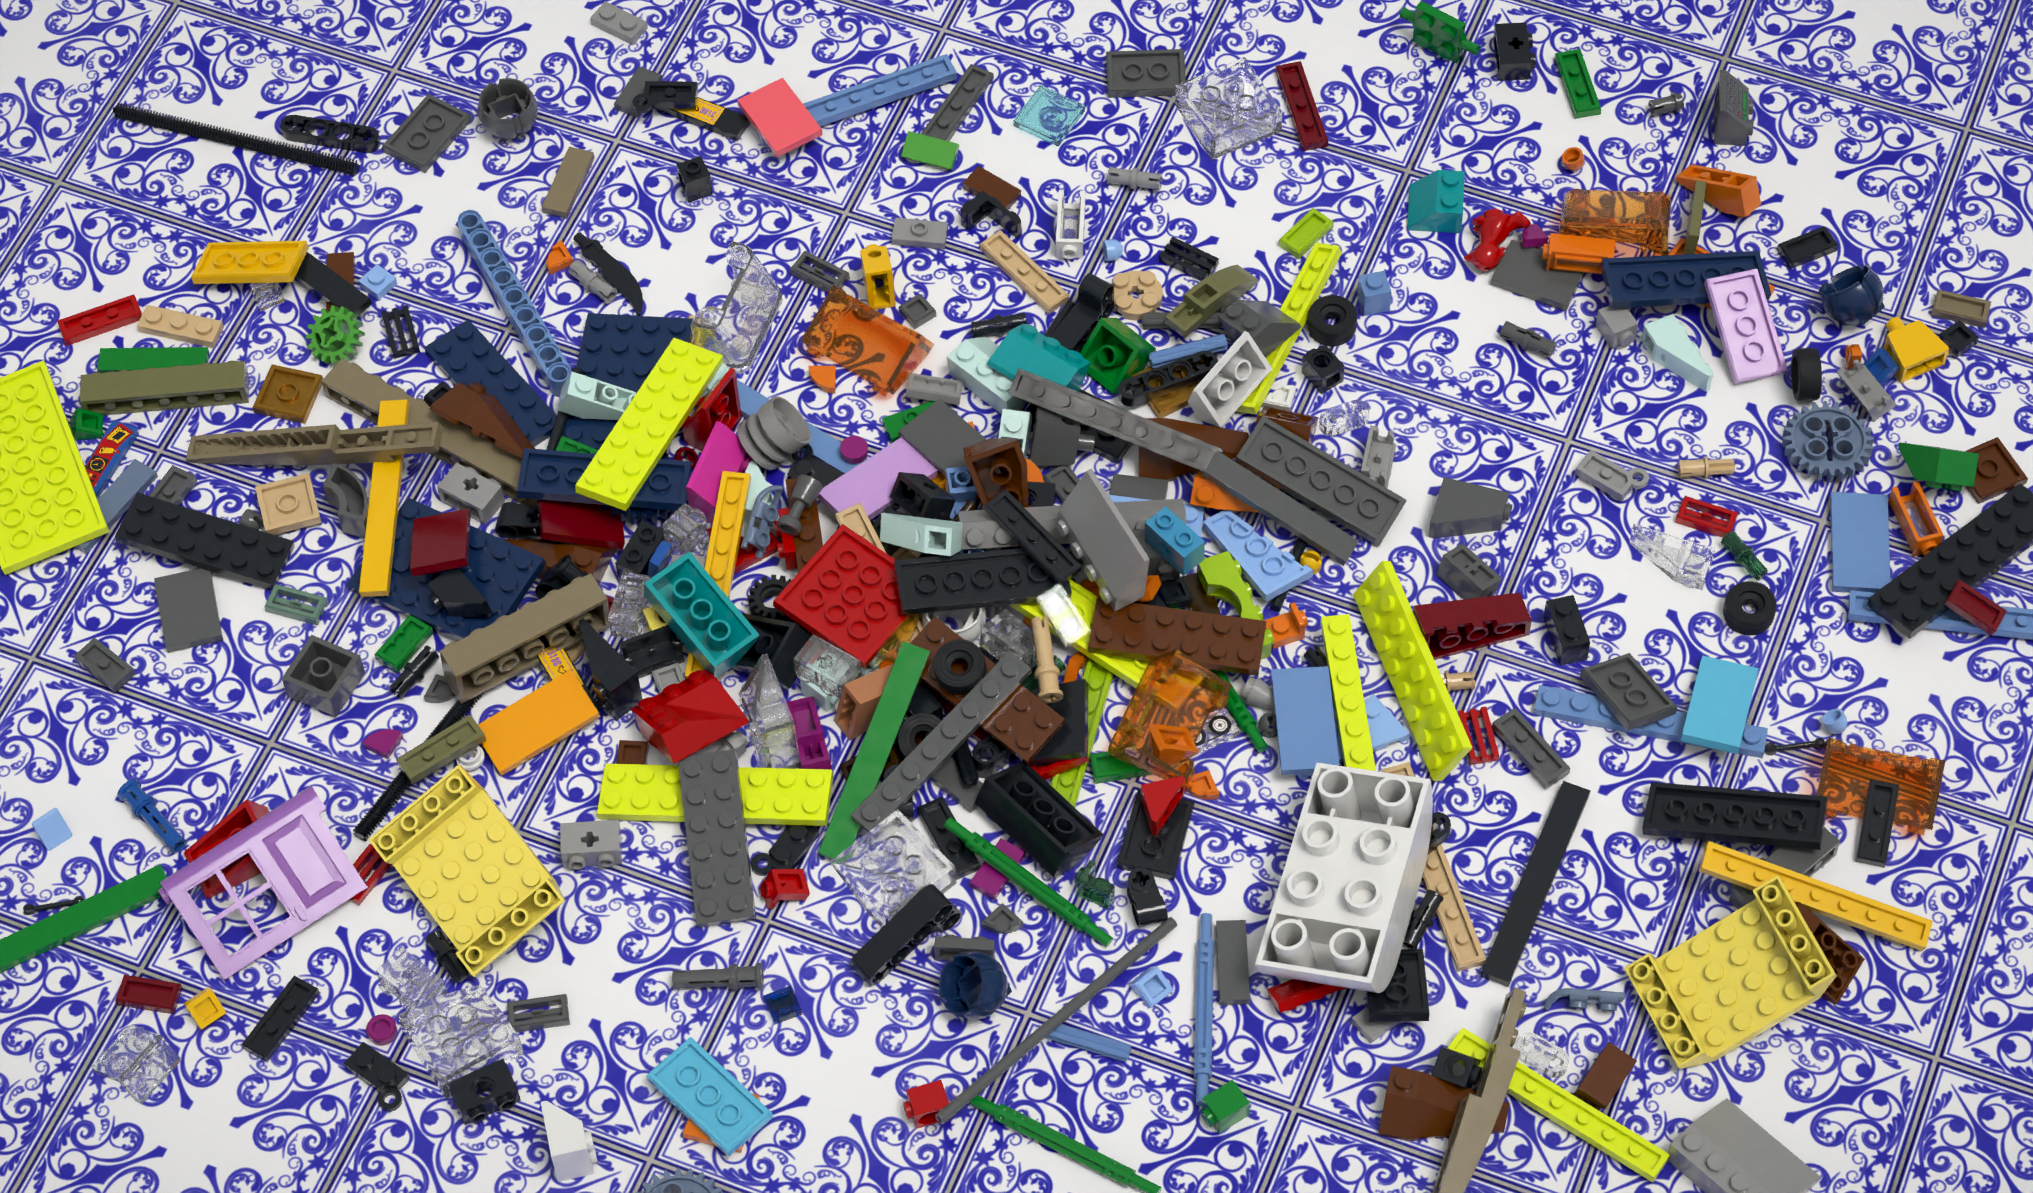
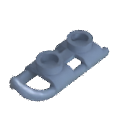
M781 485L770 486L762 490L756 497L741 548L747 549L748 544L757 548L755 555L757 558H762L763 553H765L767 546L770 544L769 533L774 525V521L778 518L777 506L783 492V486ZM776 491L771 505L761 501L765 495ZM756 518L761 520L758 529L753 527Z
M1563 988L1554 991L1548 996L1545 1009L1549 1010L1557 999L1568 997L1570 1008L1587 1009V1003L1599 1004V1010L1617 1011L1618 1001L1623 1002L1625 1000V993Z

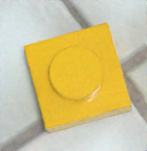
M210 987L205 988L183 1003L201 1030L226 1014L225 1009Z

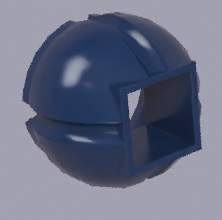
M1861 265L1848 268L1831 277L1832 283H1824L1819 290L1825 312L1832 319L1842 323L1843 326L1864 325L1885 308L1882 302L1884 295L1882 282L1869 265H1864V269Z
M968 951L954 955V961L946 962L939 980L940 997L947 1000L944 1006L951 1013L964 1019L978 1020L992 1015L1012 992L1002 965L994 957L984 952Z

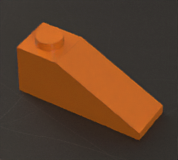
M1691 164L1676 176V181L1692 192L1696 180L1705 182L1704 200L1723 213L1736 215L1737 217H1747L1761 205L1756 176Z
M1199 471L1194 477L1190 504L1214 509L1260 513L1202 476L1203 472Z

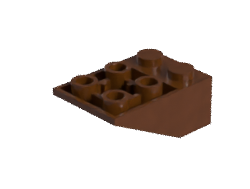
M1801 902L1795 903L1837 975L1821 996V998L1836 1005L1865 959Z

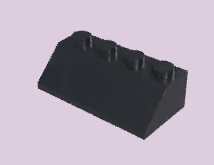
M1023 761L986 777L975 800V804L1053 878L1073 869L1104 835L1029 764L1027 765Z

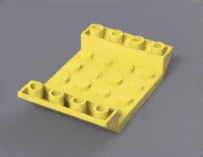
M459 764L368 839L383 860L396 868L458 949V952L455 954L473 977L566 901L556 880L487 791Z
M1779 875L1752 890L1756 896L1755 900L1657 959L1651 953H1648L1624 968L1679 1069L1718 1060L1817 1001L1836 978V973Z

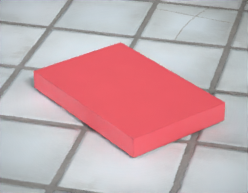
M784 78L737 99L740 109L776 157L823 135L821 127Z

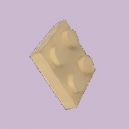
M309 473L255 486L266 533L276 535L322 523Z

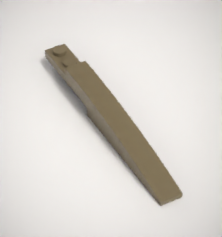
M439 422L340 430L333 424L191 436L186 461L188 463L234 465H330L333 463L394 461L395 455L439 452L443 426Z
M1515 987L1505 996L1475 1095L1469 1093L1460 1101L1432 1193H1464L1477 1167L1503 1105L1521 1052L1512 1047L1518 1036V1030L1515 1029L1517 1020H1521L1527 1007V1003L1523 1002L1526 991Z

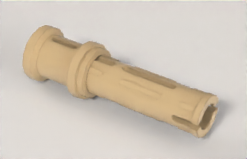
M1041 616L1031 620L1038 666L1034 676L1039 684L1040 692L1037 697L1044 703L1049 704L1062 700L1063 692L1059 689L1058 682L1060 670L1054 664L1049 618L1043 616V622H1041Z

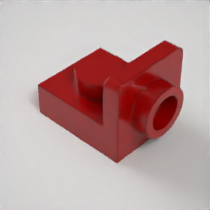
M771 869L760 887L761 896L765 899L768 909H774L779 900H806L810 895L803 869Z

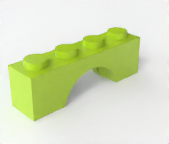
M1229 551L1205 558L1197 565V575L1207 595L1215 596L1217 599L1230 603L1237 610L1241 618L1263 620L1260 607L1258 605L1254 606L1251 599L1253 594L1248 582L1244 583L1241 578L1242 570L1237 559H1232ZM1269 628L1265 630L1261 660L1271 657V647L1274 645V638Z

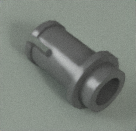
M1672 92L1670 96L1649 100L1648 105L1649 107L1652 106L1649 110L1654 117L1671 111L1679 112L1680 109L1684 108V101L1680 93Z

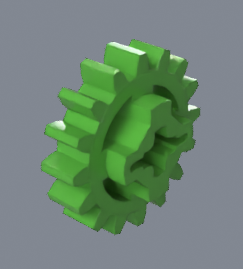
M332 305L330 312L324 308L321 309L322 316L314 315L315 324H308L307 326L312 330L311 334L306 335V338L312 341L307 346L308 349L314 351L313 356L321 359L326 364L331 362L336 365L341 358L349 362L348 355L353 354L357 356L356 346H363V343L358 341L359 337L365 336V332L359 330L363 322L357 320V314L352 311L349 312V309L343 306L339 309Z

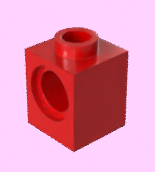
M942 1080L907 1089V1101L903 1102L907 1119H913L916 1129L939 1123L935 1115L949 1104Z

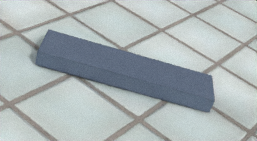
M136 459L98 498L109 529L128 510L136 493L142 494L158 477L155 470ZM104 535L79 544L75 548L87 554Z

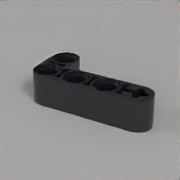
M1088 273L1080 283L1078 302L1050 337L1058 340L1063 347L1080 353L1100 318H1109L1114 308V285Z
M929 884L921 889L852 957L850 965L870 986H874L881 982L936 927L942 931H947L959 921L962 914L934 884Z

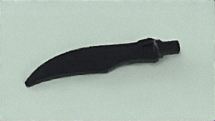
M578 232L573 240L581 246L582 256L599 267L604 280L628 300L638 316L641 315L643 308L642 291L632 273L607 253L598 240L587 238L581 232Z

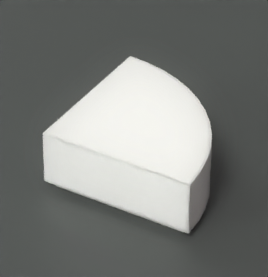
M1285 385L1282 386V389H1278L1273 393L1270 392L1263 402V408L1267 406L1291 411L1296 386Z

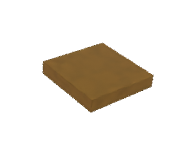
M271 364L252 407L254 413L305 424L322 387L323 375Z

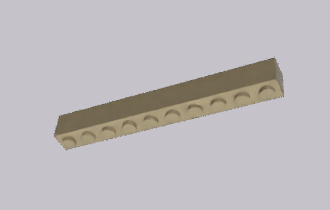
M342 358L321 381L327 398L378 425L380 401L408 400L409 414L407 424L439 422L443 426L439 452H428L429 454L451 466L458 463L464 467H472L479 475L499 482L502 486L503 494L522 505L538 506L537 499L517 498L522 464L521 458L495 446L492 440L472 434V428L448 422L429 410L430 406L424 400L411 397L398 386L393 387L387 384L380 376L376 374L371 375L365 372L358 364L349 363Z

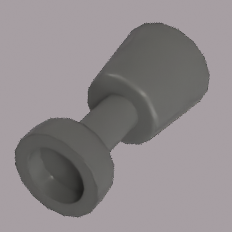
M798 475L790 498L794 503L789 515L780 516L776 526L786 534L798 536L802 529V524L798 519L803 509H809L823 489V485L811 476Z

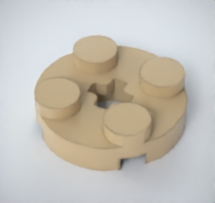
M1128 271L1118 273L1113 277V311L1116 313L1117 310L1123 314V318L1134 321L1142 320L1143 313L1153 312L1162 305V286L1153 272ZM1133 292L1141 293L1138 299H1134L1133 295L1129 294Z

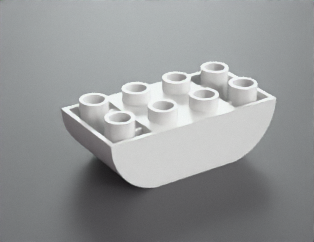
M1316 763L1255 962V966L1261 974L1381 993L1387 988L1397 966L1427 860L1433 811L1430 779Z

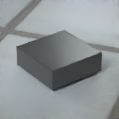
M921 294L898 307L899 313L914 330L936 317V310Z

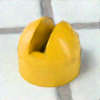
M1308 550L1300 557L1299 564L1302 566L1306 564L1313 569V575H1315L1322 568V559L1318 552Z

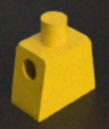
M870 244L865 249L860 250L862 274L869 311L896 307L893 273L887 247ZM874 279H882L884 285L880 288H875Z
M1894 317L1886 323L1885 327L1889 333L1886 335L1883 349L1889 353L1900 367L1895 373L1900 384L1945 365L1949 347L1922 321L1917 320L1904 325L1899 317Z

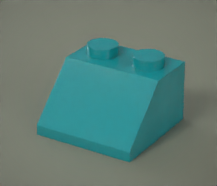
M1437 170L1410 184L1407 230L1461 233L1465 171Z

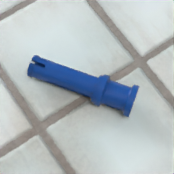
M131 779L120 787L117 793L118 798L121 801L127 802L132 808V814L135 817L143 818L172 853H177L185 847L187 841L156 808L155 799L142 790L141 783L137 779ZM158 821L168 831L167 834L157 824Z

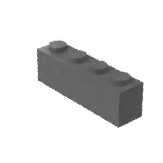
M1824 827L1821 850L1775 846L1768 858L1760 859L1811 877L1836 856L1840 840ZM1733 883L1731 884L1730 888L1732 890L1729 902L1737 909L1756 899L1752 890Z

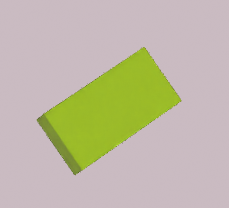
M1312 208L1279 239L1278 245L1297 259H1300L1333 228L1334 222L1315 208Z

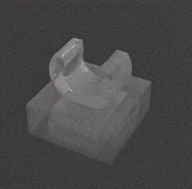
M253 283L250 285L260 312L285 302L279 283Z

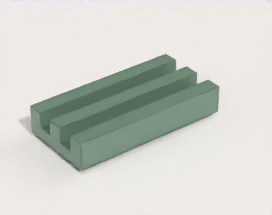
M275 584L264 607L266 612L318 626L320 622L319 617L323 616L324 607L328 605V599L323 596ZM277 595H282L293 599L288 600L277 597ZM297 600H301V601H304V602L312 603V604H315V605H317V606L314 607V606H310V605H307V604H303V603H301L300 601H297Z

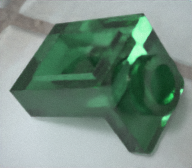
M1089 860L1085 868H1080L1075 879V884H1078V897L1110 910L1115 900V886L1111 885L1104 878H1095L1096 862Z

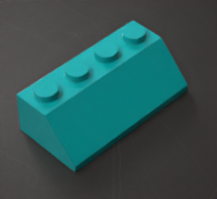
M690 551L644 583V597L702 667L716 678L736 665L760 637L758 632Z

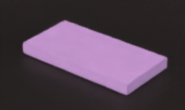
M1758 269L1706 279L1704 285L1734 384L1785 374L1788 368Z
M901 437L825 486L817 498L834 514L861 502L869 520L882 513L887 505L891 507L896 504L889 496L899 472L924 474L932 480L938 476V470Z

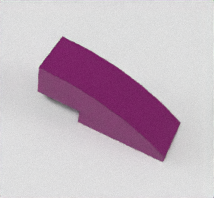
M813 696L785 702L801 769L832 770Z

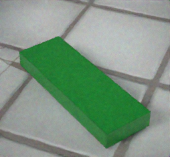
M1576 49L1555 53L1554 60L1575 119L1601 115V106L1581 50Z

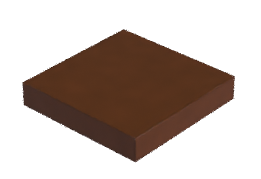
M1998 437L1966 450V452L1979 454L1974 487L1966 486L1978 504L2006 493L2020 483L2022 485L2027 483V476Z

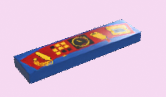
M113 420L85 464L97 499L103 493L139 435L137 428Z

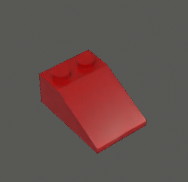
M730 368L712 387L706 397L703 396L699 400L697 409L692 416L687 417L682 425L685 444L703 451L716 421L722 422L732 431L741 419L742 414L735 369Z
M246 799L184 852L188 862L191 863L269 813L268 807ZM249 853L221 870L231 887L261 874ZM216 874L200 883L207 898H212L226 891Z

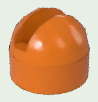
M1571 147L1562 154L1563 163L1569 170L1577 171L1584 165L1585 158L1580 148Z

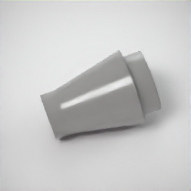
M1250 676L1240 697L1246 700L1245 703L1274 710L1272 688L1259 677L1255 679Z

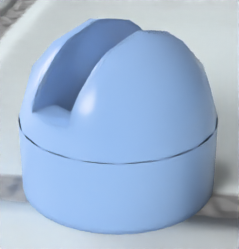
M1116 239L1103 240L1102 247L1105 261L1119 259L1123 252L1121 242Z
M1832 709L1822 717L1825 728L1833 734H1840L1847 727V718L1841 709Z

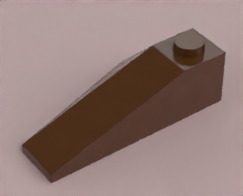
M474 381L471 382V385L458 383L431 404L429 410L454 425L461 424L472 428V434L494 441L493 444L521 459L523 458L524 448L535 449L496 397L486 392L487 387Z
M1146 418L1224 449L1223 454L1235 461L1249 438V433L1169 418ZM1139 446V477L1163 479L1170 482L1176 480L1177 476L1187 473L1194 475L1200 471Z
M992 438L963 448L964 460L983 507L1005 489L1024 508L1028 507L1027 462L1017 438ZM1020 546L1000 547L1001 550L1021 548Z
M502 539L545 559L546 565L537 578H542L548 568L569 554L572 557L571 561L582 572L591 573L598 585H600L616 549L544 539Z
M1391 1066L1378 1135L1403 1141H1419V1138L1437 1136V1139L1447 1138V1135L1451 1134L1460 1101L1469 1093L1475 1095L1476 1091L1421 1071ZM1503 1102L1491 1134L1504 1133L1510 1103Z

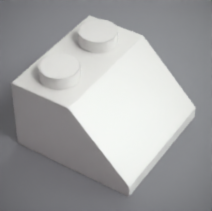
M548 1101L541 1102L551 1158L558 1182L594 1174L592 1163L598 1161L591 1131L585 1132L582 1121Z

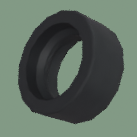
M1799 348L1793 351L1791 383L1793 395L1797 401L1818 400L1820 398L1822 367L1820 354L1816 348Z

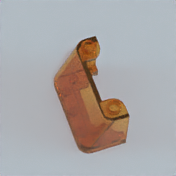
M1573 189L1565 193L1563 198L1559 234L1613 239L1615 242L1640 243V251H1646V248L1654 253V256L1668 255L1671 198L1660 191L1637 192Z
M835 285L832 286L801 339V342L808 346L806 350L808 353L819 359L822 355L873 383L872 389L885 397L888 393L894 395L908 379L909 373L914 372L934 346V343L923 335L899 324L860 300L846 294L844 290Z
M1178 649L1155 657L1146 667L1110 742L1108 753L1118 760L1160 778L1169 779L1182 776L1186 778V783L1189 782L1195 773V768H1193L1194 761L1186 757L1168 765L1156 757L1148 727L1152 724L1186 727L1194 743H1196L1209 713L1217 709L1221 710L1229 700V695L1227 694L1232 685Z
M1826 739L1816 796L1828 797L1827 817L1836 818L1837 813L1863 818L1869 781L1874 779L1899 784L1893 824L1907 827L1906 832L1924 835L1925 830L1931 831L1933 829L1945 760L1935 758L1920 760L1921 757L1901 755L1856 746V744L1852 743L1846 746V743L1842 742L1843 740Z

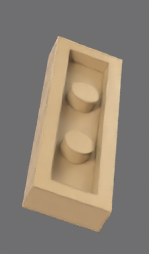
M146 305L137 324L138 331L141 333L209 348H215L224 328L222 321L151 305Z

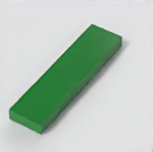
M208 347L100 348L97 372L108 373L120 370L166 368L176 365H200L208 363L209 349Z

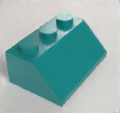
M1024 323L1009 331L987 363L988 366L1014 380L1017 370L1020 368L1075 391L1081 389L1091 364L1079 352L1063 347L1058 340L1046 337L1039 333L1034 326Z

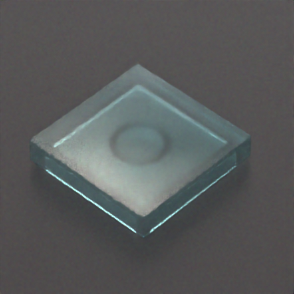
M1040 85L1013 120V126L1059 147L1085 112V105Z

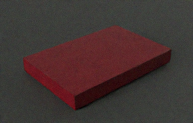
M537 499L541 539L623 550L625 539L623 522H620L621 515L618 514L611 517V509L603 510V505Z
M468 508L414 519L410 561L412 576L468 566L471 520Z

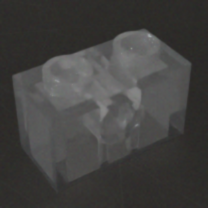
M814 634L793 659L795 674L800 680L805 683L811 682L820 687L826 695H834L839 699L844 684L862 676L860 660Z
M402 946L376 970L380 981L378 983L380 989L388 996H396L400 1000L401 1006L411 1014L415 1012L422 1018L448 994L444 980Z

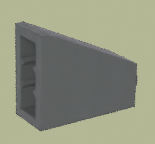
M1444 477L1430 521L1429 538H1443L1501 530L1503 520L1509 521L1512 504H1508L1509 492Z

